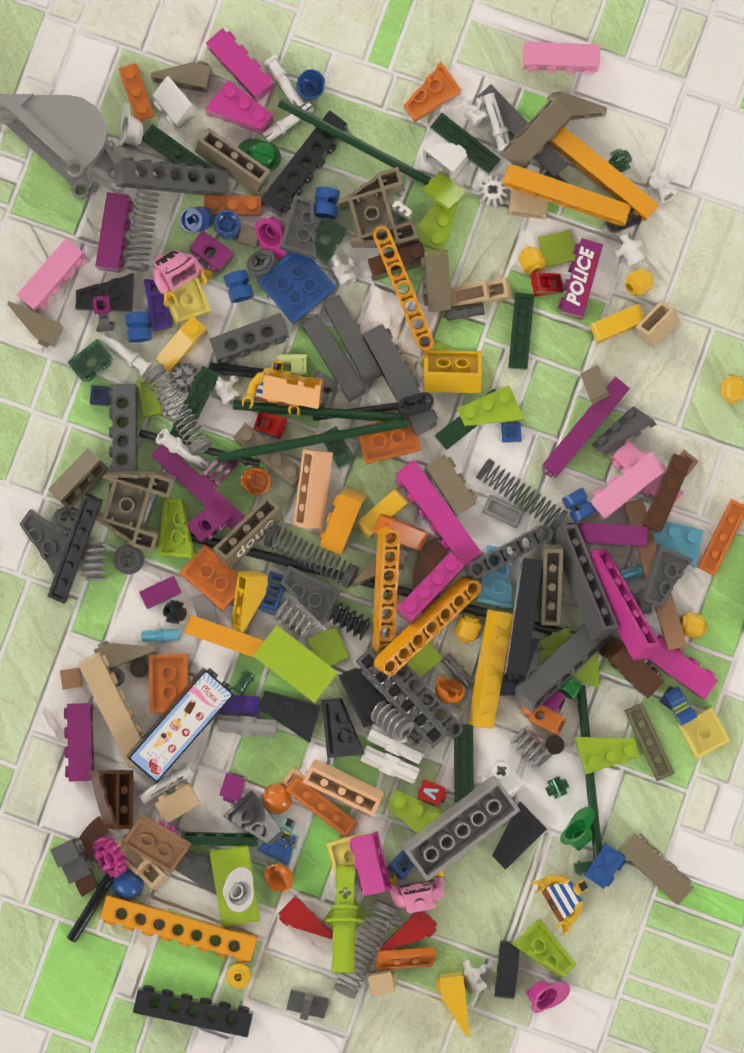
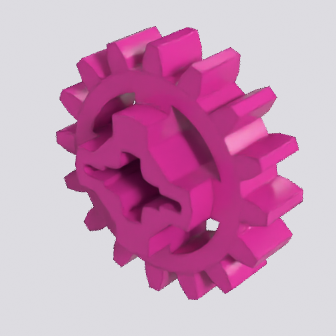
M103 836L93 843L92 849L95 851L93 853L96 858L95 861L99 863V868L105 874L109 873L110 877L114 876L117 878L126 872L125 868H127V865L124 862L127 859L123 855L124 852L120 851V845L115 843L114 839L111 841L109 836Z

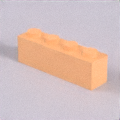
M303 449L293 525L302 528L323 529L332 452Z
M315 758L303 783L371 816H374L384 791Z

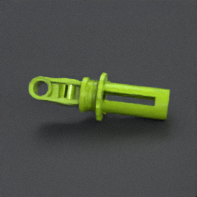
M336 865V904L331 905V910L333 911L332 918L326 919V923H330L333 926L331 973H355V927H357V924H363V920L358 919L356 916L358 906L354 905L355 866ZM344 889L351 893V895L347 896V899H343V896L339 895L343 893Z

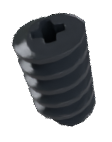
M343 602L339 603L327 622L333 618L334 626L340 622L339 629L342 630L347 626L346 633L353 630V637L360 634L359 640L361 641L370 627V618L368 617L363 621V614L356 617V610L349 613L350 606L342 609Z

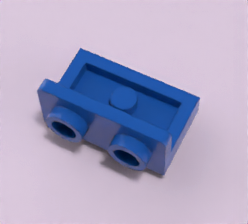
M605 843L584 873V876L603 889L606 886L609 887L614 880V873L617 870L620 871L624 866L625 856Z

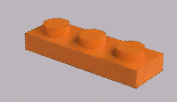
M137 63L119 68L135 118L141 122L155 117Z
M204 196V206L210 209L213 216H217L224 210L233 211L237 216H261V196Z
M434 947L378 951L375 967L376 970L432 967L436 951Z

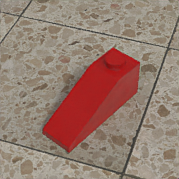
M296 895L278 913L281 916L279 920L286 926L290 925L293 928L333 940V931Z
M426 911L414 912L379 950L389 951L424 939L426 936L431 937L437 930L435 928L437 922Z

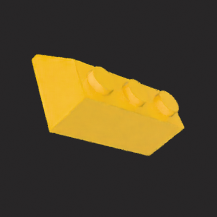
M424 350L423 392L481 393V351Z

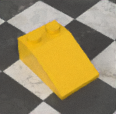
M462 971L439 973V979H436L437 993H441L444 1003L465 1036H470Z

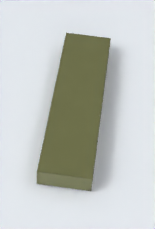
M643 703L624 710L656 781L675 774Z

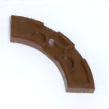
M436 537L428 542L417 558L412 577L413 590L434 570L437 562L447 553Z
M100 816L95 818L79 837V840H82L86 847L84 851L86 857H90L92 861L93 853L95 852L92 849L93 843L110 832L109 829L104 828ZM94 872L75 881L81 897L99 886Z

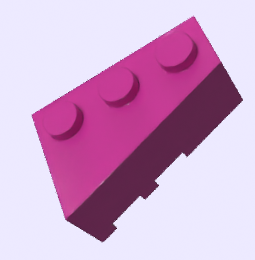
M230 80L225 83L205 108L208 116L222 119L227 123H233L260 135L274 121L273 114Z

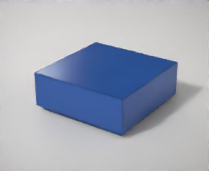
M520 422L501 423L502 443L522 442Z

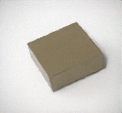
M242 224L237 243L256 248L258 237L255 227Z

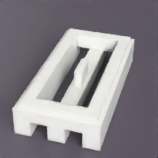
M398 200L395 201L392 205V215L396 216L398 214L400 221L403 218L405 219L404 222L411 221L412 211Z

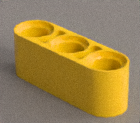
M637 304L589 325L596 342L600 343L636 328L645 315L640 304Z
M395 488L355 525L369 539L375 534L373 529L380 514L393 518L409 501Z

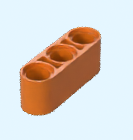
M380 514L373 529V532L378 534L380 528L390 526L399 533L400 544L418 551H422L429 536L427 531L385 514ZM392 532L387 534V539L392 537Z

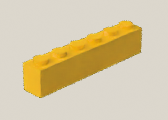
M487 610L468 724L475 727L494 729L514 615L511 613Z

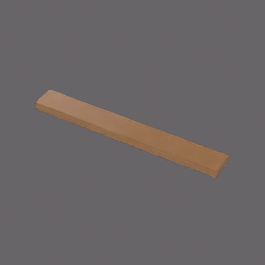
M643 499L624 503L623 506L629 525L641 526L647 513ZM649 529L647 533V546L636 547L646 582L657 548L653 531ZM670 593L662 607L657 608L654 606L667 651L687 646L672 593Z

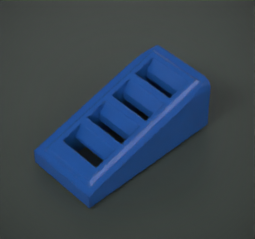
M270 572L266 594L258 607L259 611L276 615L285 587L271 581L273 579L281 582L284 575ZM269 587L280 590V592L270 590ZM266 595L276 597L277 600L266 597Z
M403 850L387 866L392 873H396V877L400 880L404 879L415 867ZM402 857L410 864L409 866L401 860ZM396 864H398L400 867H402V868L404 869V871L402 872V871L396 866Z

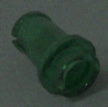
M246 669L244 672H241L242 676L233 687V690L241 695H244L251 681L254 682L253 678L255 677L253 673Z
M578 860L577 863H574L575 875L579 874V876H582L593 861L580 862Z

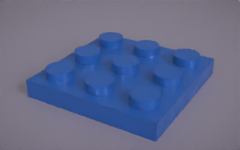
M294 253L288 254L274 268H271L269 273H265L257 280V283L293 325L337 290V287L313 259Z

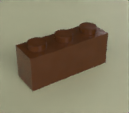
M422 241L397 249L406 271L421 266V258L424 257L425 251ZM394 251L384 253V256L391 257ZM380 255L367 259L373 281L389 277ZM394 265L391 268V274L393 275L401 272L399 265Z

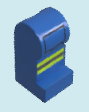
M679 686L664 693L679 725H684L697 718L695 711L690 706L688 700H686Z

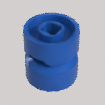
M317 187L315 194L317 203H314V216L323 219H336L338 212L336 204L340 198V191L330 187Z
M205 206L187 208L180 216L181 227L191 233L208 230L213 224V214Z
M224 210L216 216L215 226L220 237L226 240H233L239 236L241 223L236 213Z
M237 270L223 276L226 288L230 289L228 295L231 303L243 302L254 297L251 285L247 284L250 281L247 270Z
M139 311L125 314V322L127 327L130 328L127 330L128 342L141 343L152 340L151 328L147 327L150 324L149 312Z
M583 488L561 499L566 509L571 510L569 515L574 523L596 511L592 503L587 502L588 496Z

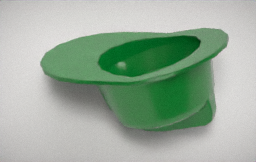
M249 138L238 146L240 150L271 171L275 170L281 162L279 149L266 141Z
M572 676L557 691L565 694L573 702L579 703L576 697L582 682Z
M584 807L574 814L560 836L561 843L571 845L580 851L591 841L593 833L590 826L595 818V812L591 807Z

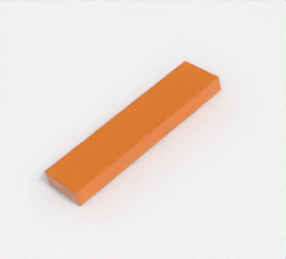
M730 499L697 568L715 576L744 518L743 504Z
M296 774L285 791L344 837H347L358 822L315 788L303 783L304 780Z

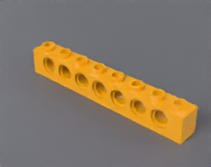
M112 894L106 895L100 919H104V923L115 926L118 923L123 925V928L126 930L134 931V928L142 930V934L147 936H153V934L160 935L162 940L171 942L174 939L179 941V944L182 946L190 947V945L198 946L197 949L200 951H216V955L225 958L230 955L235 957L236 961L242 963L251 961L258 938L255 935L133 900L122 899ZM119 908H124L127 911L126 918L119 917ZM141 913L146 916L144 924L137 921V914ZM156 919H162L165 922L163 929H158L155 926ZM174 925H182L184 932L176 934L174 932ZM193 930H200L202 932V939H195L192 936ZM218 935L221 938V944L214 945L211 942V937ZM233 940L238 941L240 949L232 950L230 942Z

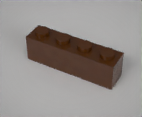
M675 453L671 455L641 526L648 527L649 530L658 534L662 532L691 465V460Z

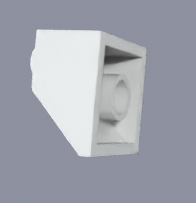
M167 76L153 94L155 100L153 104L159 112L163 111L167 115L165 119L171 126L175 125L179 129L196 114L191 102L171 78Z
M453 143L428 145L423 148V159L452 181L466 165V150L460 145L456 146Z

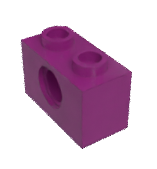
M204 230L200 232L189 247L194 257L199 262L202 260L207 263L206 267L214 273L218 271L221 274L234 257L233 251ZM208 250L216 251L213 257L206 256Z
M215 499L188 522L186 526L202 542L205 538H208V540L213 538L218 533L216 529L221 531L228 525L226 521L232 515L218 499Z
M227 772L219 796L223 797V801L234 804L235 801L241 800L247 777Z

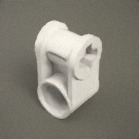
M496 761L492 765V774L501 782L511 798L526 786L505 762ZM498 766H505V768L503 769V771L505 772L504 774H496V772L498 771Z

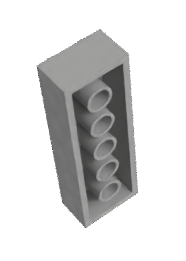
M492 776L400 845V847L426 881H429L512 818L520 809L501 782Z

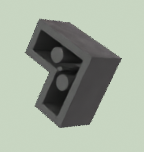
M78 837L50 849L57 866L62 867L69 884L92 874V869L94 868L90 857L87 858L84 853L86 847L83 841L79 840Z

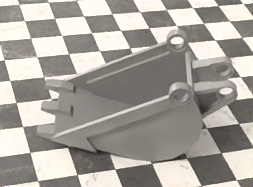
M0 94V124L6 125L62 176L72 186L71 190L74 198L78 200L87 198L89 189L95 183L114 193L124 191L125 188L123 187L114 188L112 186V183H116L115 164L118 161L109 149L104 118L94 104L82 97L72 95ZM83 186L86 190L82 195H78L75 193L76 187Z

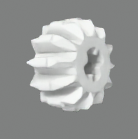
M490 175L488 176V181L483 178L481 180L482 185L477 186V189L480 191L476 195L477 197H482L480 203L487 201L486 207L493 203V207L497 208V202L503 205V199L508 198L505 192L509 188L502 185V181L498 182L499 176L492 180ZM489 190H496V194H489Z

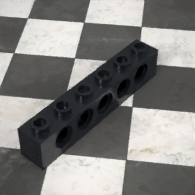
M329 110L322 120L348 133V124ZM316 127L262 196L261 203L279 217L282 213L286 214L291 207L290 203L294 196L301 195L302 187L305 183L308 185L312 181L313 173L316 169L322 168L326 161L324 160L325 157L335 151L337 147L335 144L339 141L338 138L333 136L327 139L324 137L326 132ZM319 146L322 148V151L314 153L312 151L313 148ZM304 161L311 163L308 168L301 167V164ZM292 176L300 178L297 183H291L289 179ZM280 191H287L288 195L285 198H280L278 193Z
M143 985V987H139L137 990L133 1013L247 1038L249 1036L254 1011H250V1007L239 1005L238 1008L231 1007V1003L223 1001L217 1004L213 1003L212 999L201 997L200 1000L194 999L193 995L182 993L180 996L168 989L157 991L154 990L155 987L150 985ZM151 998H159L161 1005L158 1007L153 1006ZM170 1002H178L180 1009L178 1011L172 1010ZM190 1006H197L199 1013L192 1015L189 1012ZM216 1010L218 1018L211 1019L208 1016V1011ZM235 1014L237 1022L230 1023L227 1020V1015Z

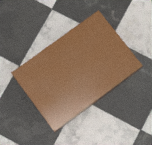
M140 814L121 843L170 873L174 871L191 846L189 841L143 814Z

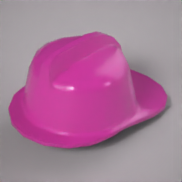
M275 216L261 218L255 223V232L262 250H270L274 254L275 259L279 260L286 254V251L279 249L285 226Z
M546 981L537 982L533 987L526 990V995L532 1003L531 1010L534 1013H540L561 1004L568 997L570 986L566 982L550 984Z

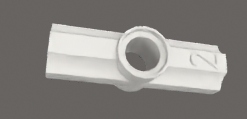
M374 724L366 739L394 755L402 756L417 764L420 763L426 750L419 745L413 746L411 742L407 741V738L396 741L382 728Z
M366 746L365 754L362 755L360 761L378 768L379 771L387 775L396 776L414 784L420 770L419 768L405 763L402 759L389 753L385 754Z

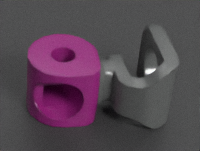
M109 295L93 297L94 314L99 315L96 332L114 331L115 323L109 322V313H111Z

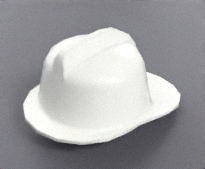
M127 102L124 104L121 114L119 147H122L123 144L139 145L143 137L142 123L139 119L130 115V107Z
M239 867L233 870L228 875L223 887L224 899L232 911L243 912L253 901V877L248 868Z

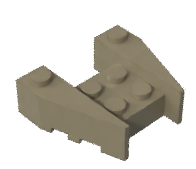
M398 167L379 172L370 181L363 183L354 192L347 194L338 201L341 210L350 207L358 232V237L349 239L352 248H377L372 233L374 228L379 225L386 226L389 229L397 249L420 242L414 220L395 225L387 196L405 191ZM380 229L376 233V237L380 240L384 239L387 235L384 229Z
M161 471L106 472L103 478L111 480L113 483L104 513L99 512L96 521L105 525L117 536L125 539L133 547L153 553L160 530L142 525L151 493L170 498L177 476Z

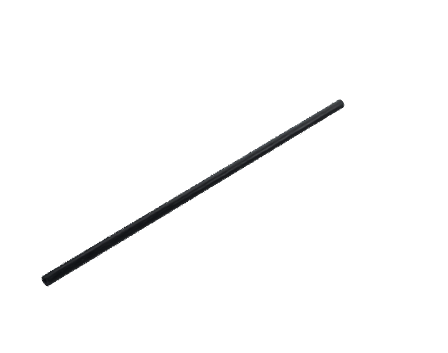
M190 532L192 542L215 547L221 541V539L211 538L210 540L205 538L200 542ZM252 548L245 555L287 567L290 565L302 571L321 575L320 571L315 572V567L310 569L309 565L304 566V562L299 564L298 560L294 561L293 558H288L287 556ZM317 564L316 571L321 567V565ZM323 566L322 573L327 569V567ZM333 568L328 569L327 576L330 575ZM336 569L334 571L333 579L336 577L339 570ZM345 571L340 573L338 580L342 579ZM375 580L360 586L375 589ZM398 585L397 595L408 597L413 589ZM468 604L461 612L486 618L488 609ZM534 621L533 625L534 631L549 635L552 632L556 633L563 629L553 625H541L537 621Z

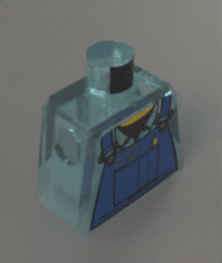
M287 817L281 827L285 833L272 845L262 841L256 851L289 867L299 835L293 833L297 821Z

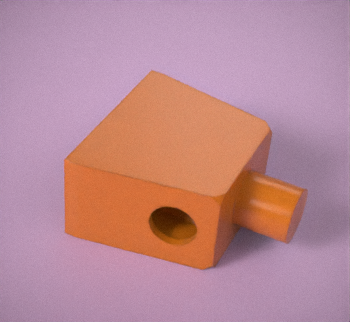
M543 705L533 713L524 706H522L520 711L529 716L528 720L557 736L566 721L563 715ZM539 713L545 714L543 719L538 718Z

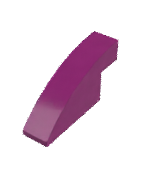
M567 523V525L577 524L585 544L614 547L647 546L648 527Z

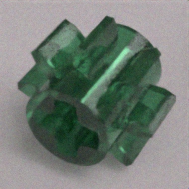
M620 148L610 153L612 158L608 160V163L619 172H625L631 168L629 163L632 162V157L627 150L622 151Z
M556 776L547 781L548 787L545 790L549 797L553 795L554 799H558L568 793L566 788L570 786L566 778L561 780L560 776Z

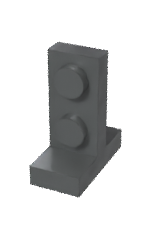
M291 989L286 1010L301 1013L300 1019L306 1021L309 1016L324 1019L329 998Z

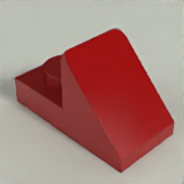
M541 272L530 274L534 297L563 293L561 274Z
M259 412L253 429L268 436L281 439L288 419Z

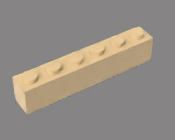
M98 652L79 661L78 666L128 768H131L135 764L126 755L142 738L141 735L144 733L139 724L136 725L133 720L135 714L132 708L127 707L125 703L127 698L124 691L119 690L116 685L119 682L115 673H111L108 668L110 666L106 655L102 656L101 652Z

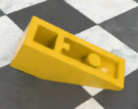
M192 315L155 360L159 364H163L166 371L170 373L174 366L178 365L208 333L207 328Z
M258 570L238 571L231 626L240 632L246 630L266 594L268 576Z

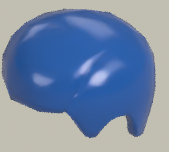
M305 70L297 79V93H299L300 97L309 101L318 99L324 91L325 78L317 70Z
M126 870V872L114 878L112 889L119 898L134 899L141 895L144 889V880L132 870Z

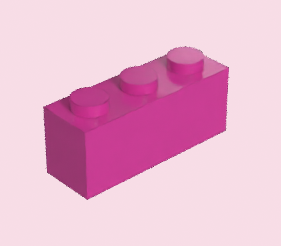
M378 831L350 838V850L354 854V866L359 874V887L363 891L364 896L386 892L391 889L392 886Z

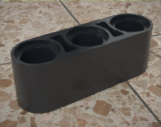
M500 940L494 997L515 998L520 950L511 944L513 941Z

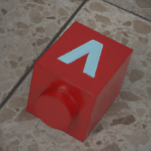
M423 779L417 798L439 806L440 802H445L448 792H445L446 787Z

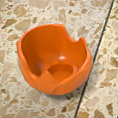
M254 466L245 470L241 476V486L249 494L262 495L271 487V476L263 467Z
M443 675L437 679L435 694L441 702L455 704L463 699L465 689L455 678L447 680Z
M273 783L267 786L263 792V804L271 814L280 815L291 806V795L285 791L286 786L282 783Z
M275 863L265 869V880L274 892L282 890L281 893L292 887L293 874L288 866L282 863Z

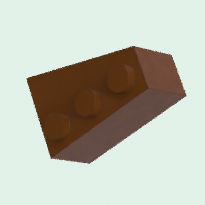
M612 636L611 640L599 650V655L606 658L611 663V666L617 669L646 698L649 699L664 683L660 678L661 673L656 668H650L647 665L649 662L647 659L633 660L624 642Z
M88 770L104 828L115 830L131 829L133 826V770Z

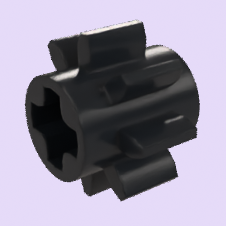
M171 600L170 603L164 606L163 615L167 617L166 622L179 624V621H183L186 618L187 610L183 607V602Z

